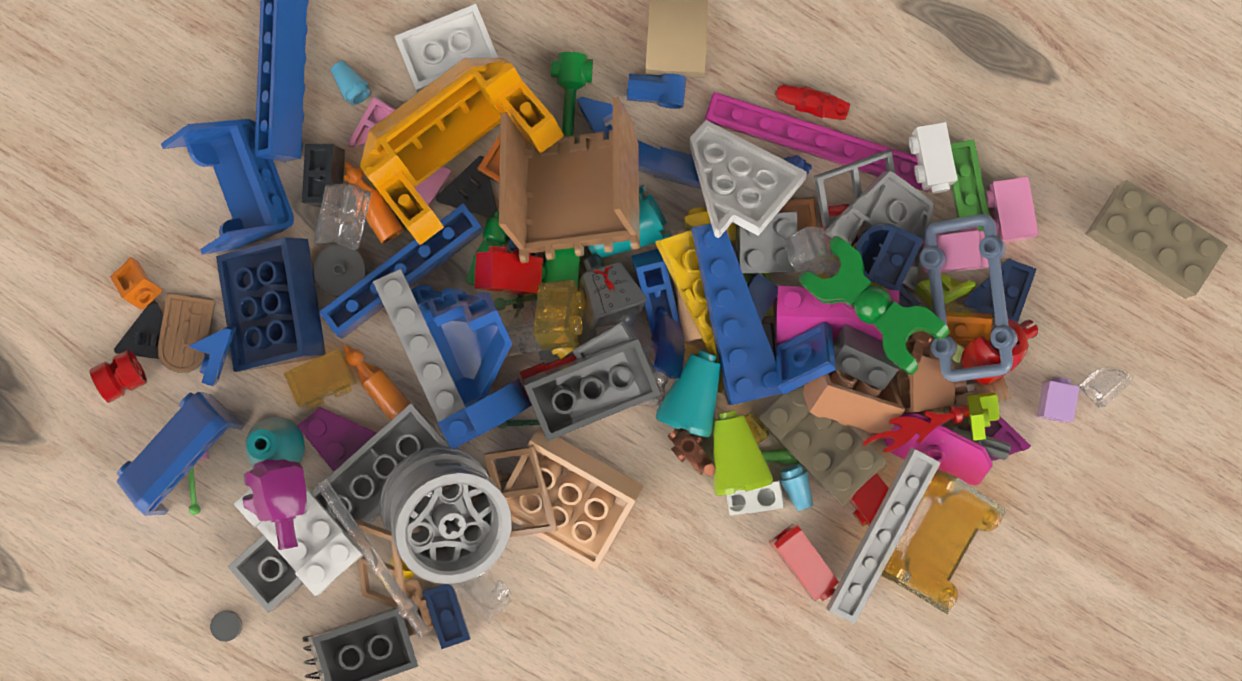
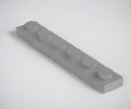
M402 269L373 281L438 422L466 408Z
M911 447L826 607L827 610L854 624L856 623L941 462Z

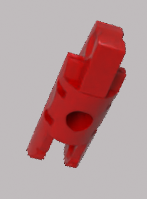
M783 84L777 87L775 91L776 98L781 100V102L784 101L786 104L795 106V111L810 113L822 119L846 120L850 109V103L831 95L829 92L815 90L805 85L798 88Z

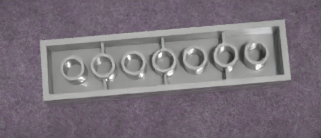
M410 404L311 493L346 533L354 539L352 522L358 519L371 524L380 516L382 488L389 474L401 461L411 454L426 448L450 446L414 404ZM264 535L227 566L267 613L275 610L304 584L295 574L296 571Z

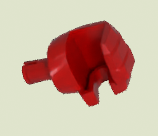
M1008 319L1009 327L1016 332L1018 338L1016 345L1012 348L1013 366L1009 372L1014 370L1026 356L1029 347L1028 340L1038 335L1036 324L1028 329L1026 328L1033 324V321L1030 319L1025 320L1021 324ZM983 335L979 338H974L964 348L961 357L962 367L970 368L998 364L1001 362L999 349L992 344L991 340L989 343ZM1006 374L972 380L987 386Z

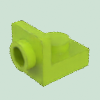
M996 392L966 396L973 441L986 439L985 427H990V421L1000 419Z

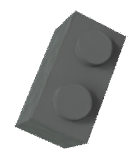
M847 324L844 325L833 341L836 369L878 389L884 390L899 370V367L886 357L883 341Z

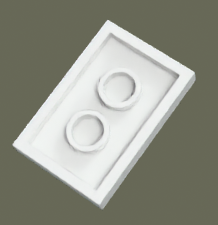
M476 4L394 36L417 92L423 90L464 58H498Z

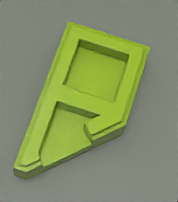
M941 274L944 304L973 291L976 286L973 280L962 282L951 279L950 275ZM928 278L917 283L914 291L933 309Z

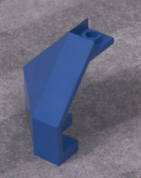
M419 285L411 289L465 407L487 396L512 345V341L490 293L479 292L477 296L467 295L465 290L452 288L434 291L431 286Z

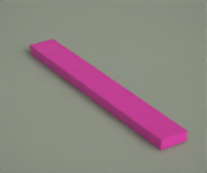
M713 92L704 121L707 120L717 126L840 165H846L891 149L895 174L915 189L929 192L930 190H923L922 183H917L915 166L918 163L914 155ZM885 158L858 167V170L879 177L884 171H887Z

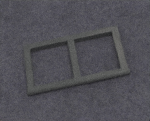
M891 149L814 176L822 225L824 227L830 226L841 214L829 217L823 180L850 171L856 200L862 194L858 167L885 158L886 170H891L895 173Z

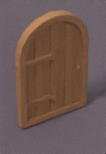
M167 293L158 340V356L162 364L169 370L177 373H189L202 364L206 353L189 348L188 346L210 335L216 301Z

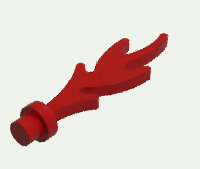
M953 405L949 408L950 413L936 414L928 411L925 412L924 416L930 419V423L914 417L892 418L889 420V424L899 425L900 430L885 431L873 435L862 442V446H866L875 440L892 438L894 440L893 444L883 450L884 453H888L907 443L915 434L919 435L916 442L920 444L930 432L951 419L955 424L963 421V418L970 416L967 405L960 407Z

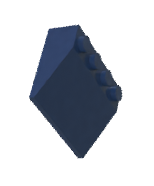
M284 237L216 256L226 325L237 326L230 345L234 372L326 356L308 239Z

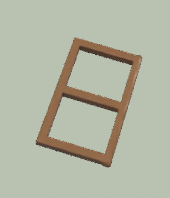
M534 445L485 453L484 459L489 476L505 498L540 493L549 524L513 529L511 522L510 537L558 531ZM529 454L538 486L502 491L493 459Z
M355 519L352 522L354 539L361 550L365 553L363 530L390 540L394 559V566L368 557L365 554L357 560L362 596L392 608H400L402 612H406L407 604L401 557L395 547L392 532ZM367 565L396 576L399 601L370 590Z

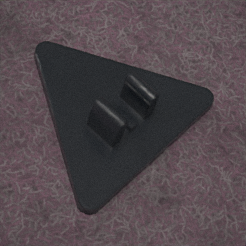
M479 156L436 196L437 202L455 208L464 203L472 213L486 217L493 216L494 211L498 210L490 178L477 169L484 157Z
M152 301L147 305L115 346L114 352L116 354L129 349L138 357L160 359L158 356V340L163 314L157 301Z

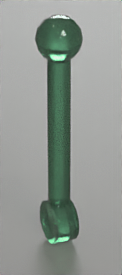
M545 289L543 293L508 300L497 298L494 304L498 311H502L509 305L543 298H553L554 291L552 289Z
M538 419L507 420L497 427L505 429L507 426L540 425Z

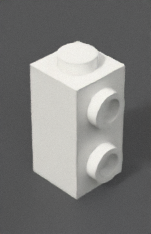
M946 122L916 127L912 132V136L909 137V146L911 153L916 154L918 165L915 166L917 183H922L923 190L932 189V193L950 190V186L958 179Z

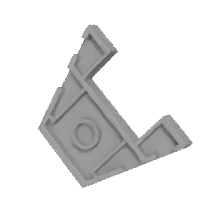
M891 170L884 171L824 233L831 238L839 236L852 245L862 223L868 228L878 223H890L915 235L924 237V232L930 225L934 202ZM922 244L902 283V286L910 293L915 292L916 285L919 283L916 280L918 269L922 267L920 262Z

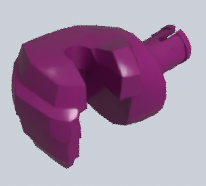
M287 459L260 461L254 464L253 469L244 473V483L252 489L253 494L243 496V506L255 514L259 521L275 523L278 550L298 547L293 519L307 512V494L303 467L299 462L288 461Z

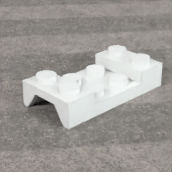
M307 488V512L293 519L298 547L278 550L275 523L259 521L255 514L244 508L242 496L234 505L253 527H257L291 565L296 571L295 574L314 596L320 595L330 583L365 554ZM250 489L243 496L253 494L252 489Z

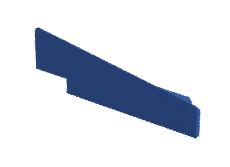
M638 140L639 172L651 174L655 178L701 189L691 154L660 147L659 150Z

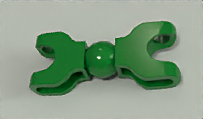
M834 236L829 242L832 253L840 260L841 267L838 273L832 278L822 279L810 271H805L798 278L801 285L821 303H845L850 308H854L855 314L861 321L867 324H874L875 328L883 335V348L886 357L907 374L914 375L918 370V363L906 349V342L909 336L915 332L924 331L941 340L950 333L948 326L928 308L922 306L902 307L895 301H892L891 295L885 289L879 286H872L871 281L864 276V264L859 251L839 236Z

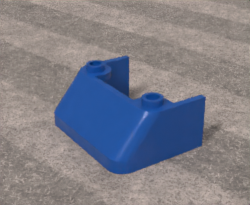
M251 119L188 124L161 143L163 149L187 147L194 163L201 167L213 166L232 219L221 224L219 228L220 237L200 249L202 255L238 249L283 232L293 225L294 215L274 161L254 157L256 122Z
M190 392L179 403L180 410L132 462L127 461L118 470L117 475L119 478L117 479V484L144 516L165 515L169 510L161 502L228 428L242 430L245 426L211 394L197 392L196 394Z

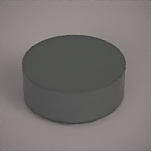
M233 611L219 612L211 620V633L219 641H231L241 633L242 620Z

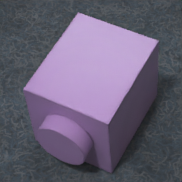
M1053 377L1052 381L1043 382L1037 417L1063 423L1073 422L1080 386L1070 385V379Z

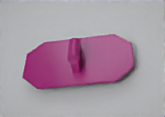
M918 413L902 414L900 416L914 417L930 423V419ZM894 425L891 431L900 430V426ZM942 425L930 432L922 443L917 444L916 441L919 435L915 434L907 443L891 451L892 454L904 460L911 447L941 462L935 475L956 486L979 485L993 466L984 446ZM883 438L887 447L894 442L892 438Z

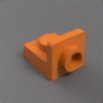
M132 257L110 276L121 297L140 310L147 307L162 292L160 286L148 278L140 263Z

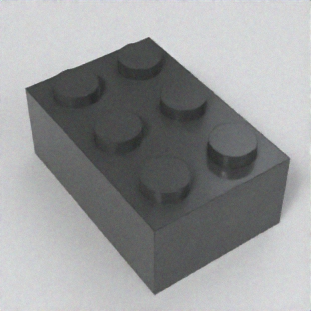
M392 608L307 637L321 681H379L418 667L400 608Z

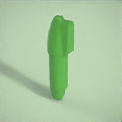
M786 449L761 451L766 463L778 462L780 465L800 464Z

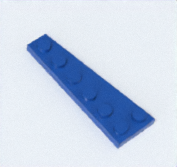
M711 224L691 228L728 405L781 394L782 392L778 389L776 360L727 231L725 230L717 238L714 235Z

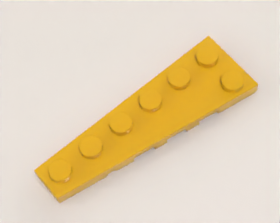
M690 229L655 241L708 352L716 355L715 361L719 362L692 230Z

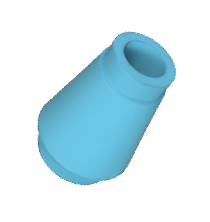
M339 61L332 66L330 71L346 102H350L351 105H357L367 99L370 95L367 81L347 65L345 61Z
M801 464L792 465L781 470L779 481L793 505H795L796 510L800 511L813 506L808 471L804 470Z

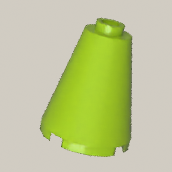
M737 410L719 413L720 419L714 421L715 473L713 474V489L715 495L735 494V491L745 490L747 492L771 485L773 476L744 414L737 415Z

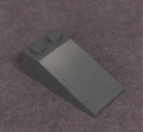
M638 338L523 379L525 389L547 441L661 395Z

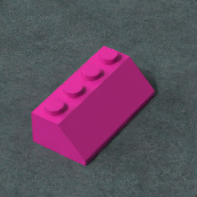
M778 286L776 346L823 322H827L832 327L833 341L845 324L883 341V335L875 328V325L861 321L855 314L854 308H850L845 303L824 304L818 301L804 287ZM886 290L891 295L892 301L899 304V290Z

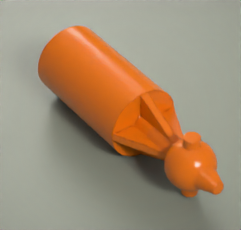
M349 162L344 163L346 170L344 180L355 185L358 197L357 206L381 244H386L397 238L404 232V228L378 190L373 189L362 180L363 170L352 166Z
M348 345L344 347L347 363L351 366H357L363 389L392 421L411 402L383 369L363 361L364 355L359 349H353Z

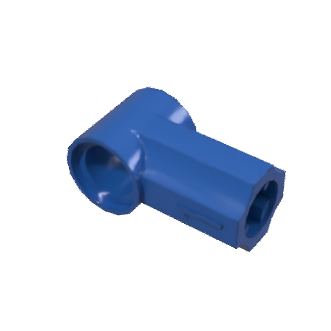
M629 74L627 100L657 103L660 107L681 109L684 107L687 78L678 74H662L660 77Z

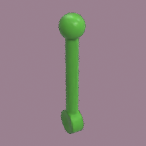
M193 467L188 472L191 499L189 513L197 515L200 513L201 508L197 504Z

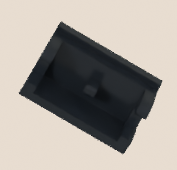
M305 144L302 203L314 207L327 205L332 208H342L344 149L334 144Z

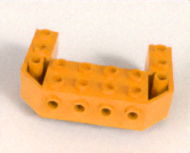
M504 58L462 59L369 129L360 168L419 245L423 244L444 228V226L416 191L415 187L500 124L501 114L507 113L511 120L540 154L564 137L553 115L521 80L515 67Z

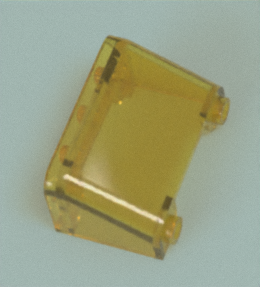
M937 469L881 577L948 615L958 598L957 586L951 583L950 579L977 531L990 532L1000 525L1007 509L957 476Z

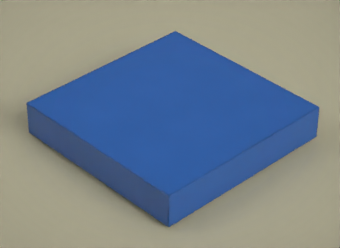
M823 322L775 346L778 389L783 394L836 370L832 327L827 322Z

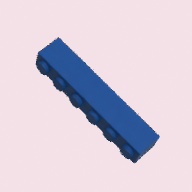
M261 0L254 157L281 162L301 159L303 149L302 123L304 121L305 45L308 31L306 19L309 0Z
M464 203L440 220L444 228L423 244L419 245L415 239L319 311L336 336L343 339L384 308L373 281L402 269L411 288L483 233L481 225Z

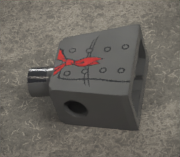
M599 255L590 256L583 262L587 272L580 279L578 292L590 330L616 322L627 316L624 314V310H629L628 315L641 313L647 298L621 263L617 262L604 266Z

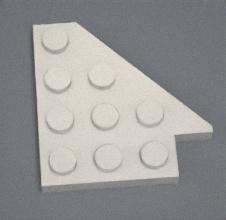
M707 120L690 137L689 146L713 232L717 238L724 233L732 222L759 236L806 180V171Z

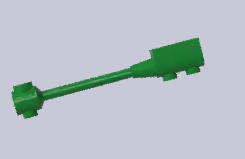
M561 52L558 54V60H552L551 77L557 78L556 84L565 90L562 121L564 137L573 136L576 91L586 86V83H592L593 59H587L588 56L579 52ZM574 248L555 250V258L552 260H547L544 254L541 282H543L542 288L578 292L580 256H576Z

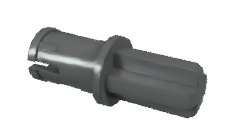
M954 424L952 431L973 441L971 430ZM986 436V439L974 441L984 446L990 456L1006 460L1010 453V443Z

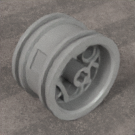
M441 446L426 448L411 454L394 468L382 488L380 516L384 527L392 532L395 547L404 563L411 571L423 579L434 583L453 584L475 578L488 570L499 559L509 541L512 526L511 512L507 500L482 465L470 454L455 448L452 450L450 447ZM453 484L449 489L442 490L443 486ZM481 493V497L472 503L470 497ZM423 526L420 532L412 533L415 527Z

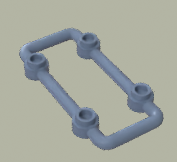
M986 214L934 222L924 232L925 248L920 254V262L923 267L928 269L933 313L947 325L940 271L945 265L946 255L943 250L937 247L936 234L978 226L984 227L985 237L979 244V251L988 260L996 328L992 331L990 339L992 344L999 349L1001 362L953 370L951 358L957 351L956 341L948 335L941 340L934 338L931 342V352L939 358L942 376L950 382L1004 375L1013 366L1012 348L1016 345L1018 338L1016 332L1008 325L1000 259L1005 254L1006 246L997 237L994 220Z

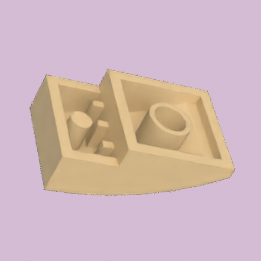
M649 0L645 75L678 74L691 78H704L708 0Z

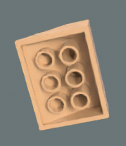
M539 427L527 446L534 445L558 531L535 535L597 570L644 486L559 437L547 441L542 428ZM529 454L521 456L504 490L538 486ZM540 493L505 498L511 512V521L525 528L549 524Z

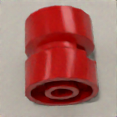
M129 349L114 356L112 363L105 361L90 369L92 381L99 394L107 403H111L124 396L126 389L133 391L147 383V377L140 362Z

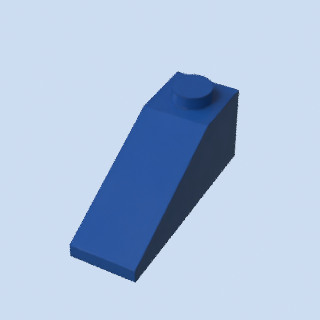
M655 249L632 255L631 258L638 287L647 298L644 310L654 347L659 348L683 341L668 269L659 250Z

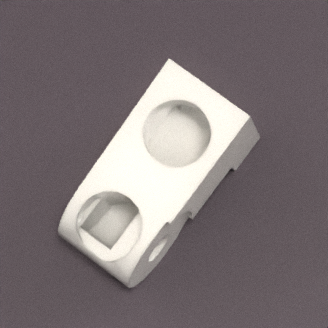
M780 481L772 482L771 485L752 491H735V494L726 495L729 516L784 508Z

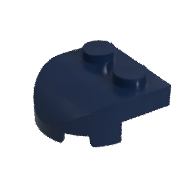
M878 223L870 226L860 235L854 248L861 255L864 264V276L867 279L889 290H899L924 239L896 225Z

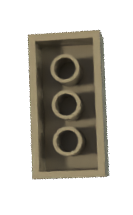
M1127 180L1116 186L1085 234L1184 299L1197 295L1228 246Z

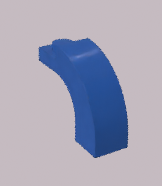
M517 378L494 390L477 402L439 421L438 425L453 450L513 418L532 406V403L520 379Z

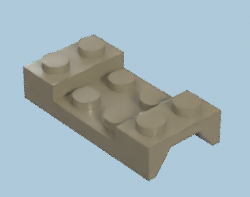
M803 385L783 394L758 419L773 437L845 507L858 489L873 475L887 467V461L870 444L862 446V442L865 440L849 425L845 426L836 420L826 417L820 418L810 413L803 395L805 386Z

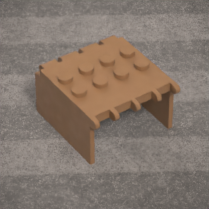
M612 97L613 130L609 131V139H606L604 131L581 134L580 143H578L576 135L562 137L541 154L531 142L526 143V139L507 113L501 114L499 225L519 248L521 263H528L529 253L545 251L547 260H552L555 258V250L574 248L576 256H583L584 246L604 244L606 253L613 252V243L631 241L632 249L640 248L638 140L635 136V124L619 97Z

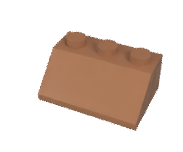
M836 369L804 386L803 395L810 413L820 418L826 417L836 420L845 426L851 425L861 428L871 434L891 431L894 424H889V420L900 417L905 411L892 379L886 388L881 390Z

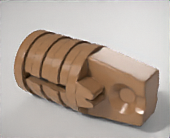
M1004 377L987 386L977 382L967 384V392L956 395L954 404L958 405V407L967 405V395L990 392L997 393L998 402L1010 399Z
M418 579L404 581L407 611L403 612V617L409 636L435 629Z

